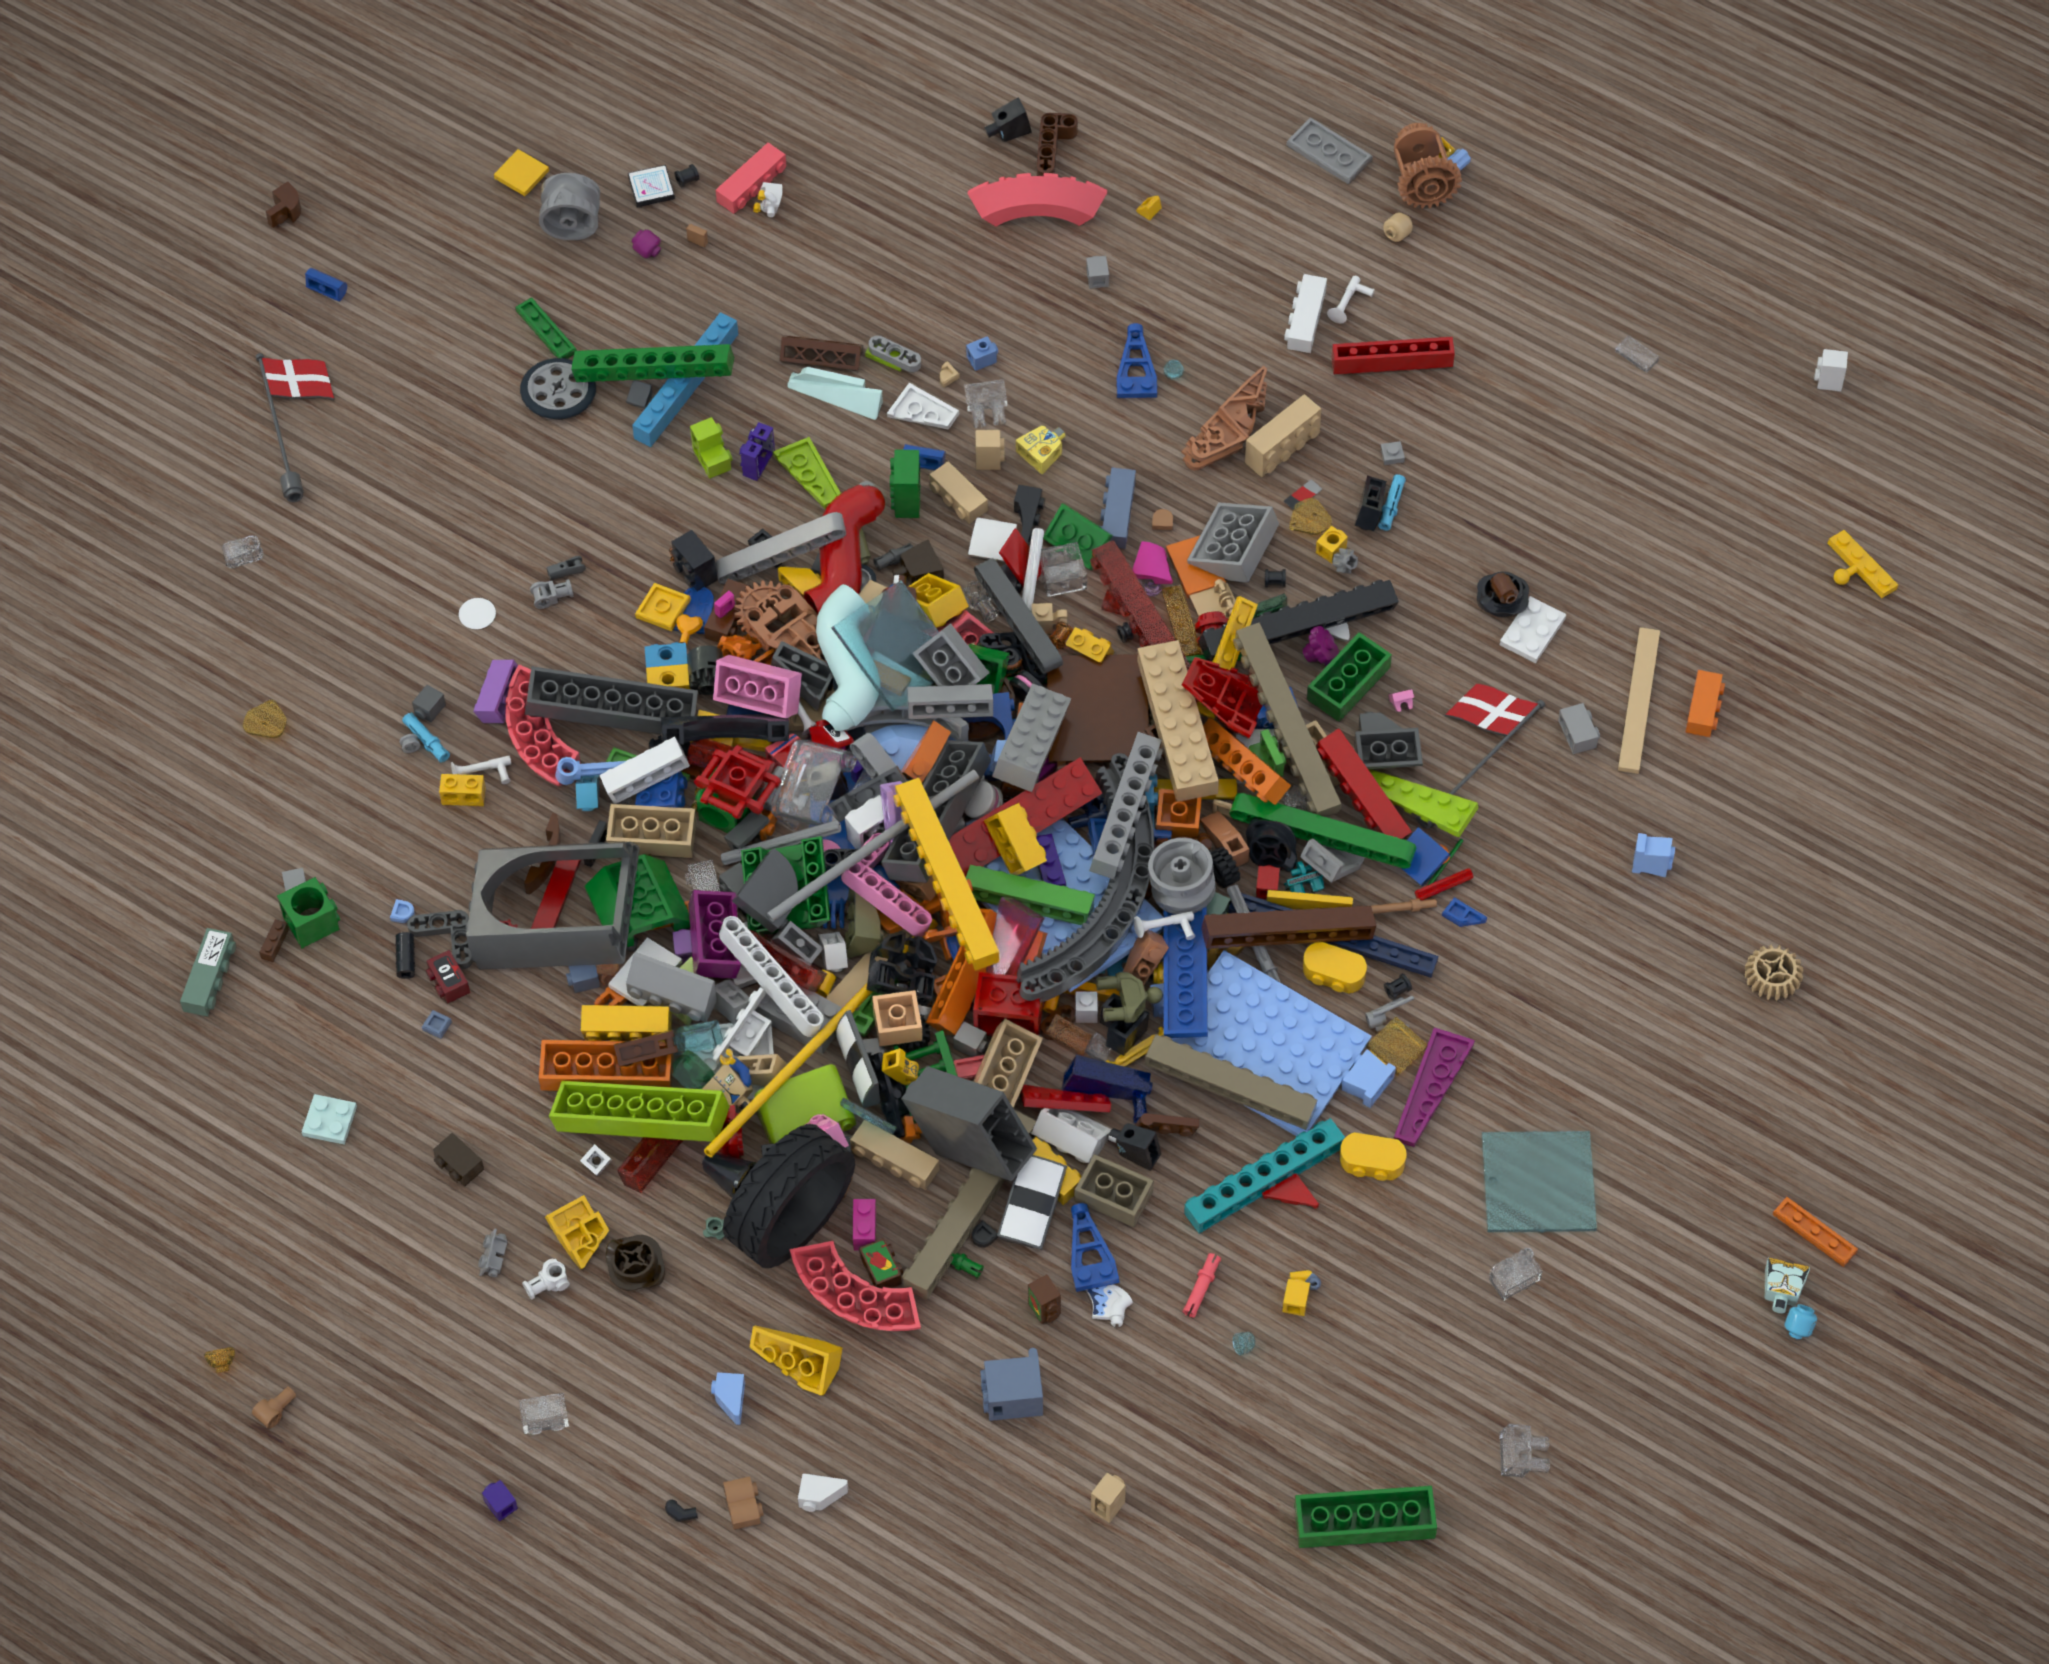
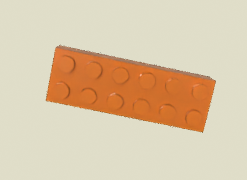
M542 1040L539 1067L540 1088L543 1091H558L562 1081L672 1088L674 1053L619 1066L614 1044L625 1041ZM658 1042L660 1048L666 1047L665 1042Z

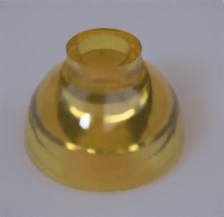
M228 1347L205 1352L204 1358L209 1366L216 1369V1373L229 1371V1366L235 1358V1348Z

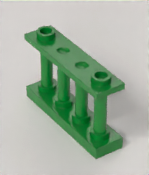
M943 1030L935 1033L937 1041L933 1042V1045L905 1054V1057L912 1061L936 1052L937 1054L941 1053L943 1059L939 1060L940 1063L929 1067L958 1076ZM898 1045L894 1046V1050L899 1049ZM925 1068L919 1069L918 1077L924 1071Z

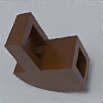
M286 182L272 191L276 205L266 211L268 224L272 228L282 224L288 218L294 223L301 214L298 192L289 182Z

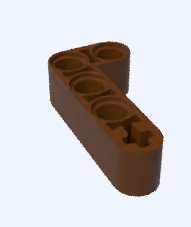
M1045 113L1041 117L1037 176H1044V173L1055 174L1058 139L1069 140L1075 138L1078 134V120L1075 115L1068 113Z

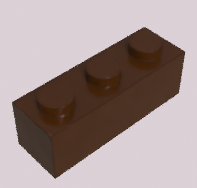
M274 920L259 952L261 959L274 962L289 931L287 922Z

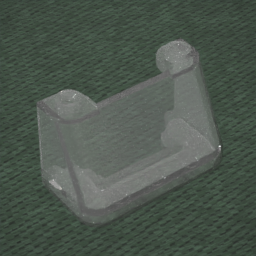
M796 740L791 747L781 774V784L776 788L771 801L772 814L791 830L798 831L835 821L834 811L828 804L841 770L843 772H851L856 765L857 758L852 752L808 740Z

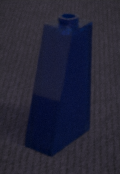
M1076 1055L1064 1072L1062 1090L1091 1095L1103 1094L1106 1097L1143 1101L1147 1094L1150 1095L1153 1082H1150L1151 1073Z

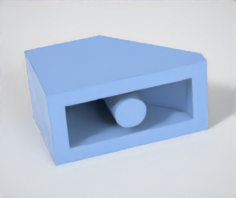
M717 1372L716 1380H712L711 1394H715L716 1403L736 1425H741L745 1389L744 1374Z

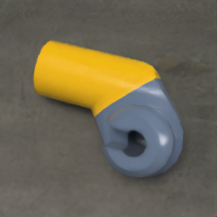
M1310 1270L1289 1272L1291 1280L1302 1279L1310 1283L1311 1290H1317L1321 1286L1319 1277Z

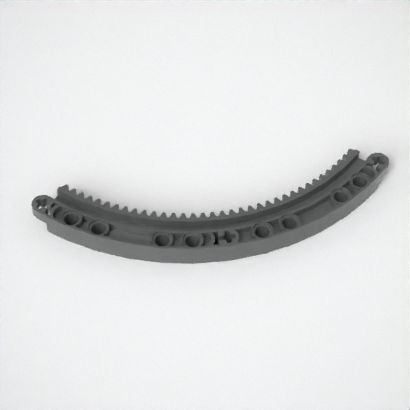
M1117 753L1113 755L1110 761V769L1106 770L1104 766L1100 767L1094 779L1102 792L1100 797L1104 798L1105 810L1109 812L1128 761V757L1125 754ZM1147 797L1143 808H1138V811L1141 812L1138 824L1133 823L1132 825L1136 829L1132 840H1127V843L1130 844L1127 855H1122L1121 857L1122 860H1125L1121 872L1116 871L1114 879L1110 878L1107 889L1101 901H1099L1098 907L1096 906L1095 911L1091 913L1090 918H1087L1086 923H1083L1076 933H1072L1071 938L1067 937L1066 941H1062L1059 947L1054 946L1053 951L1049 949L1047 955L1042 953L1040 958L1034 957V961L1029 959L1026 965L1023 962L1020 963L1016 980L1018 983L1022 982L1019 993L1023 999L1032 1001L1039 998L1040 1002H1044L1079 984L1105 963L1130 932L1134 924V918L1138 915L1145 898L1150 880L1148 862L1154 851L1153 823Z

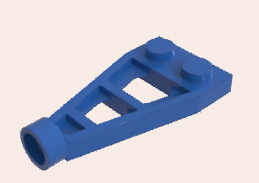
M1138 323L1130 324L1127 327L1128 337L1117 374V398H1157V376L1143 336V326ZM1141 349L1143 358H1129L1130 350ZM1142 366L1146 376L1128 377L1129 367Z
M1085 1203L1073 1205L1071 1207L1073 1218L1071 1272L1076 1292L1120 1283L1115 1259L1093 1222L1088 1205ZM1091 1231L1095 1241L1080 1244L1079 1233ZM1097 1250L1102 1258V1262L1084 1266L1082 1264L1083 1252Z

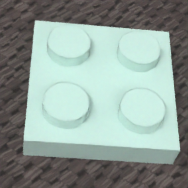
M314 1094L302 1129V1136L345 1145L357 1104Z

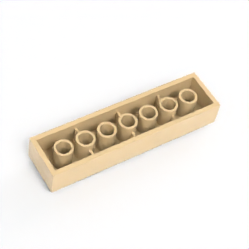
M1179 640L1138 648L1137 662L1158 737L1162 740L1161 748L1163 749L1176 801L1218 794L1219 781L1195 697L1181 685L1187 674V668Z

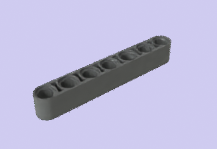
M991 558L974 566L977 579L1040 671L1046 674L1062 666L1063 660L1060 653L996 560Z

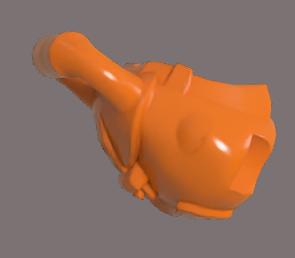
M746 634L744 636H722L717 648L722 650L723 657L732 655L750 660L756 654V651L762 648V645L757 638H751L749 634Z

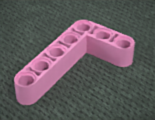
M875 833L874 835H872V836L864 843V845L867 844L868 842H870L872 839H874V838L877 837L878 835H880L881 833ZM889 841L842 873L841 879L844 884L913 936H925V932L928 931L932 922L931 914L872 870L883 859L889 846Z

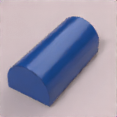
M314 268L308 269L305 273L307 288L339 302L345 296L347 283Z
M907 444L904 446L903 450H919L920 468L936 470L945 463L946 451Z

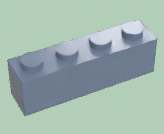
M1111 468V475L1106 476L1105 487H1108V492H1104L1103 504H1106V508L1101 510L1100 521L1104 522L1103 526L1100 527L1113 535L1106 547L1126 549L1136 482V470Z

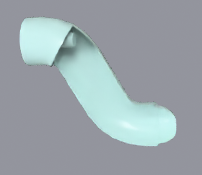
M844 584L831 593L824 602L817 616L816 625L819 646L838 685L837 690L826 699V705L822 713V718L827 720L834 727L835 731H843L852 726H857L872 710L879 695L877 670L857 629L858 625L869 616L870 612L859 594Z

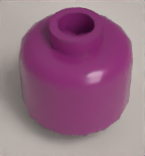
M648 229L644 231L639 230L631 241L633 243V250L645 259L651 256L655 258L662 249L659 247L661 239Z

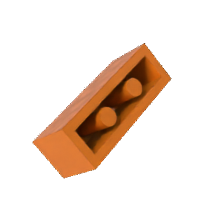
M1698 670L1685 733L1710 737L1711 731L1716 730L1718 718L1714 716L1715 712L1719 713L1722 701L1718 700V696L1723 695L1725 683H1721L1723 674Z

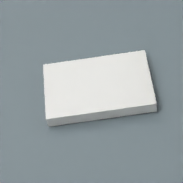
M648 937L635 951L679 967L682 963L681 958ZM632 955L608 985L610 989L637 1006H646L649 1001L641 998L635 999L627 993L626 981L633 958Z

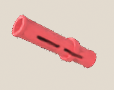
M1209 1253L1207 1255L1204 1266L1197 1274L1198 1279L1182 1311L1185 1315L1192 1308L1189 1317H1196L1209 1284L1215 1279L1214 1273L1221 1262V1258L1218 1255L1213 1263L1212 1260L1215 1254Z

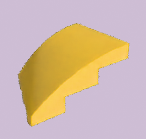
M585 1195L545 1216L556 1237L580 1270L586 1266L601 1241L609 1232L599 1211L594 1213Z

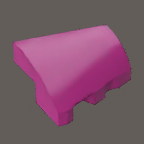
M1141 541L1131 572L1133 579H1152L1155 584H1172L1173 579L1170 576V567L1166 560L1165 549L1154 543Z

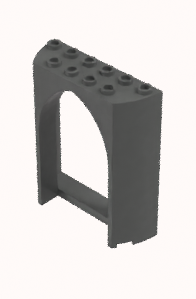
M624 841L484 848L479 850L478 861L474 867L475 881L472 883V901L469 902V920L466 922V937L471 951L472 962H475L480 970L625 963L640 847L634 842ZM622 858L613 925L522 929L506 925L492 915L495 890L506 878L526 866L546 861Z

